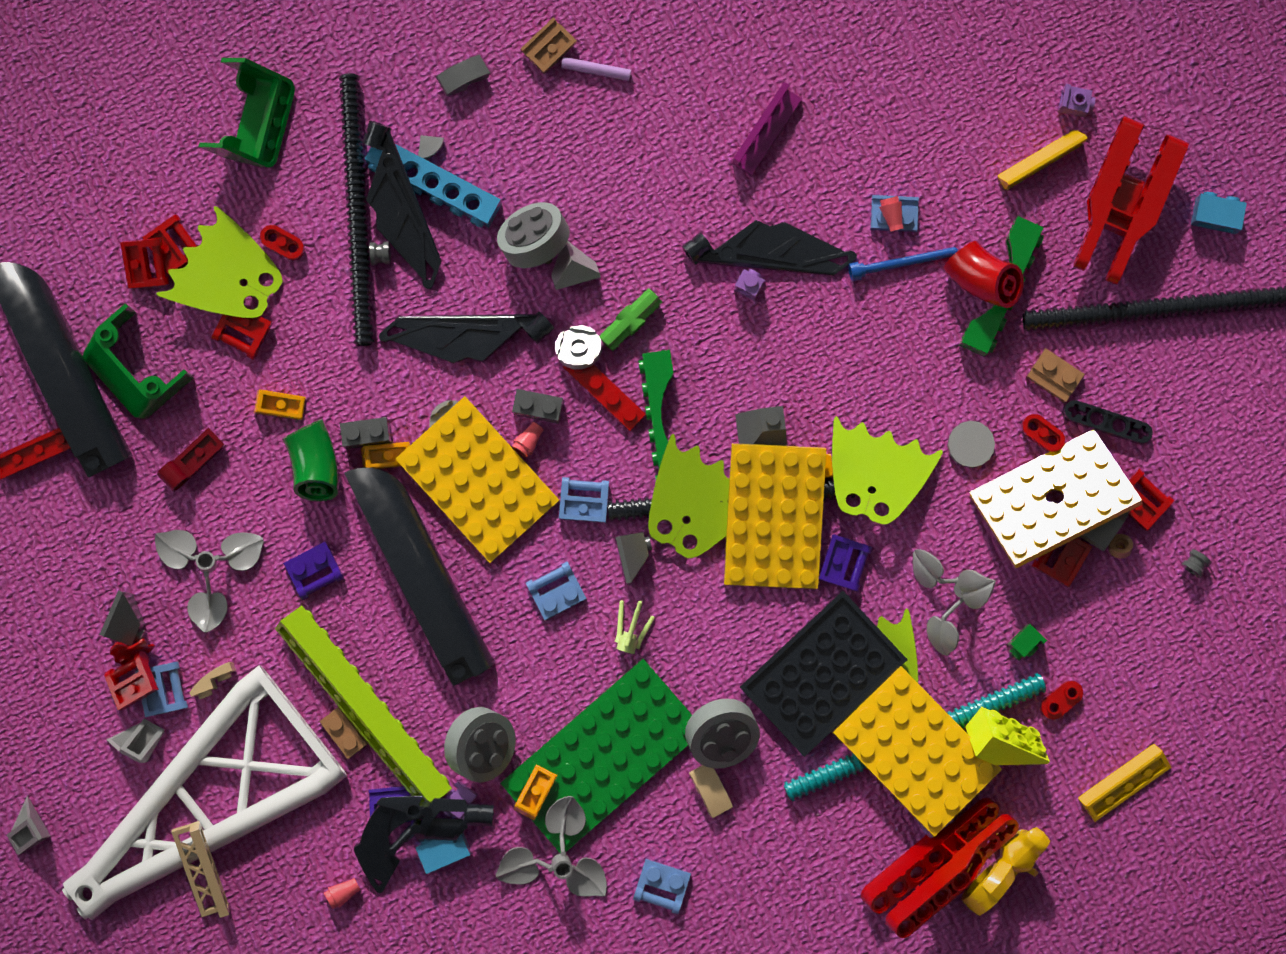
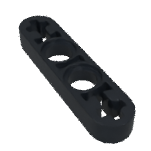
M1070 401L1063 408V416L1069 422L1136 444L1148 442L1153 434L1151 426L1145 422L1081 401ZM1075 405L1077 406V411L1082 413L1088 409L1085 421H1082L1083 415L1077 414L1072 417V413L1068 411V408H1072ZM1098 412L1102 415L1103 420L1100 425H1094L1091 422L1090 416L1092 413ZM1117 419L1122 420L1125 424V429L1122 432H1116L1113 429V422ZM1130 423H1132L1131 429L1139 430L1142 427L1144 428L1143 432L1147 435L1139 439V434L1135 432H1130L1129 436L1126 434L1130 429Z

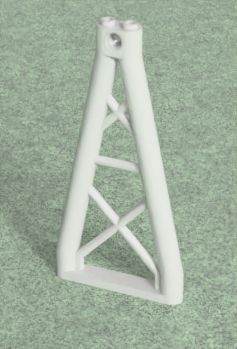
M259 665L236 683L89 862L63 883L64 889L62 891L70 901L74 900L78 905L77 911L84 919L94 920L116 901L184 867L175 842L155 840L158 813L175 793L197 821H200L201 826L204 828L203 832L210 852H213L326 794L347 777V774L266 670ZM268 694L321 760L313 767L253 761L259 703ZM250 704L243 760L207 756ZM198 765L242 770L237 813L215 825L210 822L182 786ZM251 771L307 776L247 808ZM146 829L145 839L139 838ZM189 837L188 839L182 842L191 845L193 841L192 838ZM130 847L144 848L141 863L103 882ZM153 849L164 850L153 856ZM193 852L187 858L189 863L199 859L198 855ZM85 887L92 891V898L90 900L85 899L83 896Z

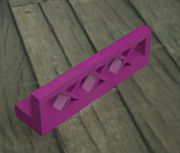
M783 82L733 158V165L751 177L802 101V98L789 91L790 85L786 82Z

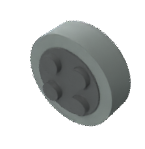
M545 202L534 203L517 210L505 220L499 229L497 243L511 265L518 268H531L543 263L550 264L553 261V257L566 245L570 229L560 210L555 205Z
M719 699L705 704L690 717L686 725L685 737L692 755L698 763L709 768H726L743 761L754 751L759 742L760 729L751 709L745 703L735 699Z
M485 707L471 708L458 716L448 730L444 744L446 761L454 772L471 781L486 782L501 774L511 761L516 744L515 731L511 722L505 716Z

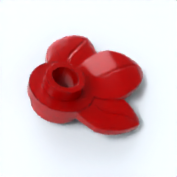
M144 638L131 646L116 642L110 649V655L114 656L113 658L116 663L123 665L133 659L134 655L140 651H144L146 654L151 652L155 644L148 645Z

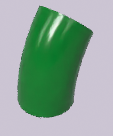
M320 419L282 439L292 465L293 490L300 498L310 501L331 500L337 496L339 489L338 466L334 447L323 419Z

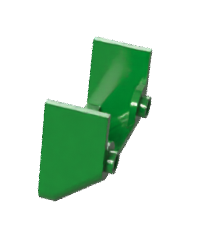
M221 58V63L238 70L236 85L241 92L247 94L236 137L224 136L219 143L199 142L198 147L226 159L259 167H272L278 159L295 93L294 83L289 78L247 58Z
M125 303L97 327L84 350L83 357L89 367L134 417L147 419L194 377L186 370H182L168 384H165L157 376H148L138 383L109 350L119 339L117 329L136 314L135 310Z

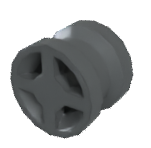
M389 241L382 244L370 242V261L372 266H377L378 263L391 265Z
M1192 549L1189 553L1190 557L1188 560L1183 561L1181 566L1192 575L1201 578L1205 567H1209L1212 562L1204 554Z

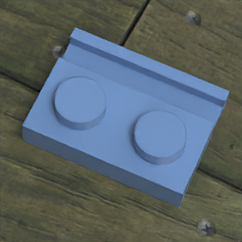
M872 195L870 230L890 231L879 207L881 206L880 200L895 196ZM898 196L899 201H902L904 228L895 231L917 232L919 197Z

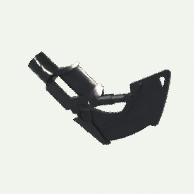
M423 796L380 798L376 804L378 807L374 810L364 828L360 843L354 846L355 855L377 893H382L400 862V859L395 855L396 852L413 836L418 841L423 842L426 839L448 840L456 843L459 836L468 826L493 827L494 805L468 804L463 799L434 798L431 802H420ZM440 811L464 812L462 819L435 818ZM411 821V824L400 834V837L391 844L389 835L401 824ZM375 879L381 881L382 883L378 885Z

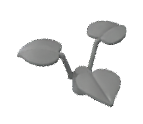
M173 530L156 533V550L165 565L172 569H183L189 559L196 561L198 569L204 573L207 594L203 592L194 594L188 602L187 611L191 620L203 632L212 631L223 621L227 613V600L221 593L211 594L209 573L216 569L217 561L226 560L235 570L245 571L251 569L260 557L264 539L253 533H235L225 538L221 544V550L226 556H214L208 551L191 556L195 553L197 544L195 538L189 532Z
M916 549L913 552V572L916 580L926 588L935 587L937 582L940 584L955 583L954 592L960 597L943 614L941 619L933 616L927 623V635L931 644L938 652L948 656L957 648L959 634L956 627L951 622L946 621L947 617L963 602L972 609L983 607L992 595L996 581L974 570H964L955 579H942L941 576L944 574V568L941 562L931 553L922 549Z
M567 796L557 800L546 814L545 823L547 830L551 833H560L561 853L553 857L551 865L539 859L533 860V854L529 849L515 847L503 856L496 872L498 880L509 884L529 883L538 876L539 870L536 864L547 868L549 872L554 871L557 878L566 879L568 889L575 895L584 897L606 895V877L601 865L596 860L585 857L580 859L577 865L574 866L565 852L564 833L570 836L576 835L583 829L586 822L584 810L574 797Z

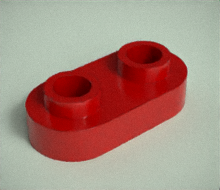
M268 225L260 233V240L263 245L286 259L298 260L303 256L305 251L303 242L276 225ZM271 235H277V239L274 242L269 241ZM291 246H297L296 252L291 253L289 251Z
M1031 414L1022 421L1021 429L1024 435L1044 450L1055 452L1064 446L1065 436L1063 432L1042 416ZM1030 423L1036 424L1037 429L1035 431L1029 428ZM1049 437L1055 438L1056 442L1054 445L1048 442Z
M1075 681L1062 683L1042 700L1040 704L1042 715L1048 719H1058L1081 701L1083 697L1082 686ZM1070 688H1073L1075 690V695L1073 697H1070L1068 695V690ZM1052 703H1055L1057 705V710L1055 712H1052L1050 710V705Z

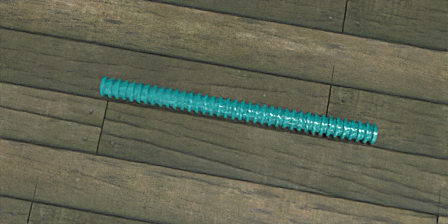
M1035 673L1034 677L1029 676L1028 680L1022 679L1021 683L1015 682L1014 686L1008 685L1007 689L1001 688L1000 692L996 690L993 695L989 693L986 698L982 696L979 701L975 699L974 703L968 702L967 706L962 705L960 709L955 708L953 709L954 712L948 711L947 713L961 728H964L965 724L969 723L981 707L995 710L999 713L1000 709L1004 711L1007 706L1011 708L1012 704L1018 705L1019 701L1024 702L1026 698H1033L1032 695L1038 696L1039 692L1045 693L1046 685L1041 675ZM852 753V756L846 755L843 760L839 758L838 762L832 761L831 765L825 764L824 768L818 767L817 771L811 770V773H805L804 777L798 776L797 780L793 778L790 783L784 782V788L789 799L794 802L797 797L801 799L804 794L808 796L811 791L815 793V789L821 790L822 786L828 787L829 783L835 784L836 780L842 781L843 777L849 778L850 774L856 775L857 771L863 772V769L866 767Z

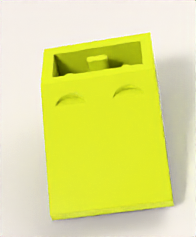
M981 707L965 726L970 736L975 756L993 765L1049 764L1050 762L1037 729L1031 726H1024L1013 718H1006L995 710Z

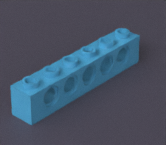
M395 144L406 172L411 168L418 170V174L415 177H409L415 194L421 196L423 193L429 196V201L441 207L444 204L450 207L449 211L458 217H462V215L467 216L471 219L470 222L479 228H482L483 225L487 228L490 227L502 205L501 199ZM373 147L367 153L365 161L369 165L368 168L376 172L382 150ZM430 179L439 181L435 188H428L426 186ZM450 190L459 191V195L455 199L447 198V193ZM472 200L480 203L479 207L475 210L467 208L468 203Z

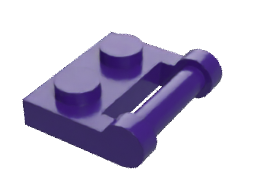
M833 534L819 580L859 592L862 572L868 554H871L873 547ZM855 549L859 551L851 579L847 581L844 580V576L852 551Z
M323 542L283 563L302 601L309 598L308 595L335 581L340 582L345 579L327 542ZM328 567L332 569V573L304 587L303 580Z

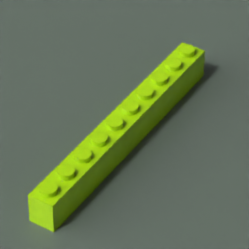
M301 605L278 623L275 630L411 796H423L420 802H431L434 798H442L452 789L448 779L437 771L432 759L425 756L419 749L418 742L405 732L403 724L392 716L386 703L378 699L374 694L372 686L364 682L359 675L358 669L346 660L343 651L332 643L327 631L319 627L309 610H305Z

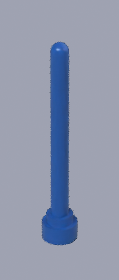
M956 247L867 265L859 264V262L849 263V275L852 282L862 280V277H866V274L949 258L959 250Z

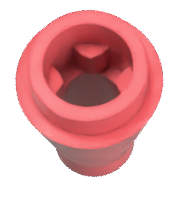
M898 196L880 200L881 206L879 208L889 226L890 232L903 229L902 201H899Z
M532 422L526 430L513 440L512 448L520 456L527 458L529 454H533L544 429L537 423Z
M355 878L328 887L329 890L324 892V895L332 909L343 906L361 889Z

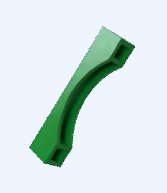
M1018 216L1013 222L1005 243L1008 250L1009 263L1018 265L1023 274L1025 268L1030 269L1035 256L1032 255L1034 248H1039L1043 241L1044 235L1041 232L1044 227ZM994 305L982 316L972 320L968 324L959 346L983 357L988 352L992 353L998 340L994 339L997 331L1002 332L1007 321L1004 318L1007 310L1011 311L1013 306L1004 308Z
M670 350L643 353V360H638L640 374H645L646 383H642L643 397H648L649 406H645L647 420L652 421L653 429H648L650 443H655L656 452H652L653 466H658V469H660L668 444L662 425L661 406L667 385L673 377Z

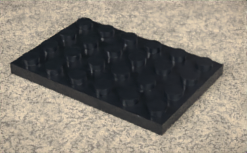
M841 591L751 675L740 688L805 757L908 659L844 591Z

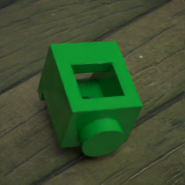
M1026 624L1007 645L1011 648L1009 653L1020 661L1026 655L1031 657L1039 648L1037 644H1044L1047 640L1031 624Z

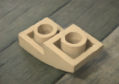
M225 663L206 674L189 692L191 697L198 696L199 699H203L213 695L212 690L217 689L214 679L221 682L231 678V673L236 671L234 663Z
M702 765L689 772L697 793L701 795L706 809L712 818L733 807L714 768Z

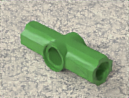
M648 288L632 305H627L616 316L615 321L599 336L601 341L613 352L629 335L635 334L645 324L646 319L660 307L662 301Z

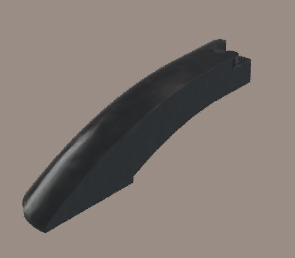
M10 262L0 263V304L55 420L87 477H92L132 457L133 455L86 364L71 331L72 329L47 282L29 267Z
M362 467L344 472L389 566L452 685L455 686L472 676L475 677L493 666L495 661L403 484L388 472L375 468Z

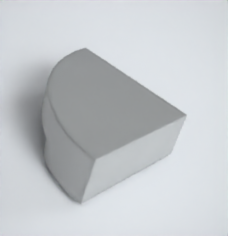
M421 135L418 156L423 159H429L442 148L444 138Z

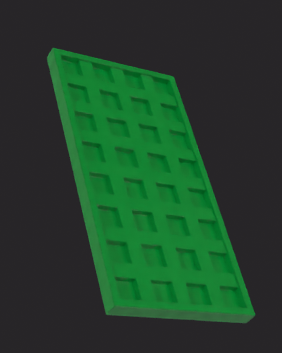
M642 659L500 784L517 802L536 764L557 775L535 820L532 821L558 852L561 853L560 833L549 832L546 827L545 818L549 808L557 800L567 796L574 797L584 810L586 822L578 834L570 836L564 833L565 852H567L688 746L685 729L692 714L649 664Z

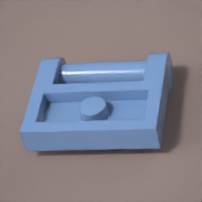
M562 477L559 519L606 523L609 481L570 480L569 477ZM569 489L601 492V498L568 496Z
M567 561L561 564L562 567L541 578L526 582L544 620L587 599ZM567 575L568 582L540 596L538 589Z
M179 661L150 667L159 690L142 699L145 717L188 708L187 701H184L178 669H180ZM169 671L175 700L173 704L168 703L162 675L163 672Z
M645 859L633 900L637 902L642 900L672 910L671 913L678 915L691 873ZM645 884L677 894L675 901L643 891Z

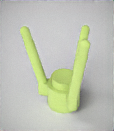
M621 600L619 602L617 635L615 638V642L618 643L616 649L631 654L635 653L636 648L640 649L641 643L655 619L654 616L649 618L637 639V635L633 633L641 611L642 601L637 603L629 632L624 631L623 635L624 601Z

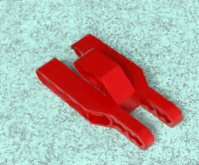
M1126 116L1122 117L1087 199L1088 230L1073 264V267L1085 271L1103 229L1120 235L1122 240L1105 279L1115 285L1119 283L1136 241L1157 224L1189 146L1188 142L1166 134L1146 182L1128 175L1125 171L1131 163L1129 161L1130 157L1139 144L1140 140L1138 138L1145 125Z
M982 798L956 821L942 829L935 837L929 838L925 835L862 889L861 899L876 914L886 912L897 903V906L887 914L885 922L898 937L907 938L976 880L986 860L1015 836L1019 829V824L1009 814H1003L994 820L999 814V806L990 798ZM948 858H950V860H949L948 862H946L941 868H939L938 870H935V869H937L941 864H943ZM933 872V874L928 879H926L920 886L918 885L922 880H924L928 875H930ZM915 887V891H913L909 896H907L902 902L899 901L902 897H904L908 892H910Z

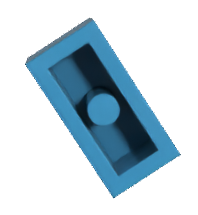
M1204 192L1195 198L1191 225L1237 234L1242 230L1246 202H1241L1240 198L1232 196L1226 198L1217 197L1218 194L1213 192Z
M464 833L459 836L456 843L448 840L424 839V842L419 841L420 845L415 847L426 874L472 854Z

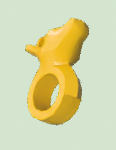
M1037 827L1029 831L1024 829L1017 831L1015 836L1000 848L999 858L983 870L965 890L961 897L963 903L976 915L980 916L991 909L1002 898L1018 873L1028 872L1036 877L1039 872L1033 866L1050 843V839L1045 832Z

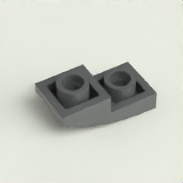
M479 54L448 68L437 75L436 79L446 96H450L467 90L469 84L489 78L490 71Z

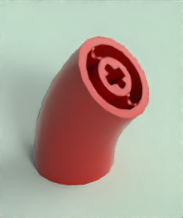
M978 241L970 242L962 247L943 267V271L962 289L990 304L1009 308L1018 302L1022 294L1024 278L1022 270L1018 265L996 258L983 248Z

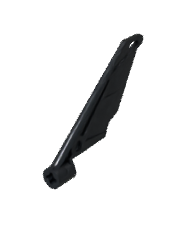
M370 120L362 143L382 150V154L366 201L376 212L377 229L422 278L423 286L430 289L434 285L442 260L393 140L392 128ZM426 261L434 270L430 280H427Z
M757 220L715 250L702 233H698L692 240L681 246L687 257L695 265L706 263L832 276L857 258V254L854 251L845 252L786 222L769 226ZM848 256V261L842 266L828 261Z
M540 312L537 314L399 316L379 334V339L385 343L393 341L451 363L467 358L484 363L522 329L538 344L555 328ZM394 327L405 330L388 337V332Z

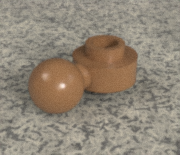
M1116 534L1108 545V550L1116 558H1126L1132 553L1133 541L1127 535Z

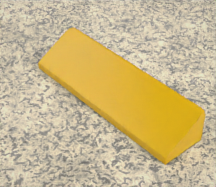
M1072 130L1000 173L997 178L1003 188L1008 190L1084 145L1087 141V136L1077 130Z
M1153 744L1083 793L1078 799L1093 821L1096 822L1172 767L1163 751Z

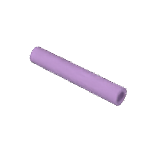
M563 57L561 68L620 80H630V69Z

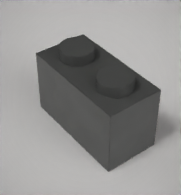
M517 389L512 413L516 416L559 424L564 400L561 397Z
M387 417L340 423L342 446L346 450L368 445L392 443L390 421Z

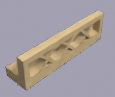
M200 821L172 829L171 833L201 917L218 912L220 918L229 915V903ZM190 831L193 841L191 845L181 842L179 834ZM191 852L198 855L200 861L198 867L190 864L187 860ZM198 873L205 875L208 883L206 888L196 884L195 879ZM207 894L213 897L215 906L205 909L202 901Z

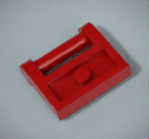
M177 214L171 216L142 237L143 239L162 237L163 245H161L164 268L167 273L170 269H181L188 264L187 256L181 252L167 231L173 228L186 247H197L181 224L182 220Z
M162 237L120 242L128 289L170 284L169 278L165 274L161 245H163ZM147 247L152 248L157 278H152Z
M223 314L211 338L217 342L222 341L246 353L248 358L254 360L273 323L261 316L242 318ZM228 326L254 339L251 346L225 333L226 327Z
M1139 468L1130 477L1129 482L1133 487L1138 482L1161 503L1157 508L1134 487L1142 499V505L1132 509L1128 515L1147 531L1170 507L1174 499L1161 492L1144 476L1145 473Z
M1075 538L1065 544L1052 568L1046 566V563L1054 550L1040 556L1038 560H1034L1031 567L1068 588L1092 546L1079 538Z
M144 651L138 652L130 661L116 669H110L104 674L117 710H124L159 690L148 664L149 657ZM136 667L138 668L139 672L119 683L121 676Z

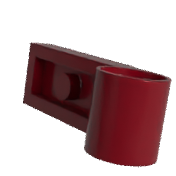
M207 428L179 456L166 463L157 472V476L172 492H175L226 445L210 428Z

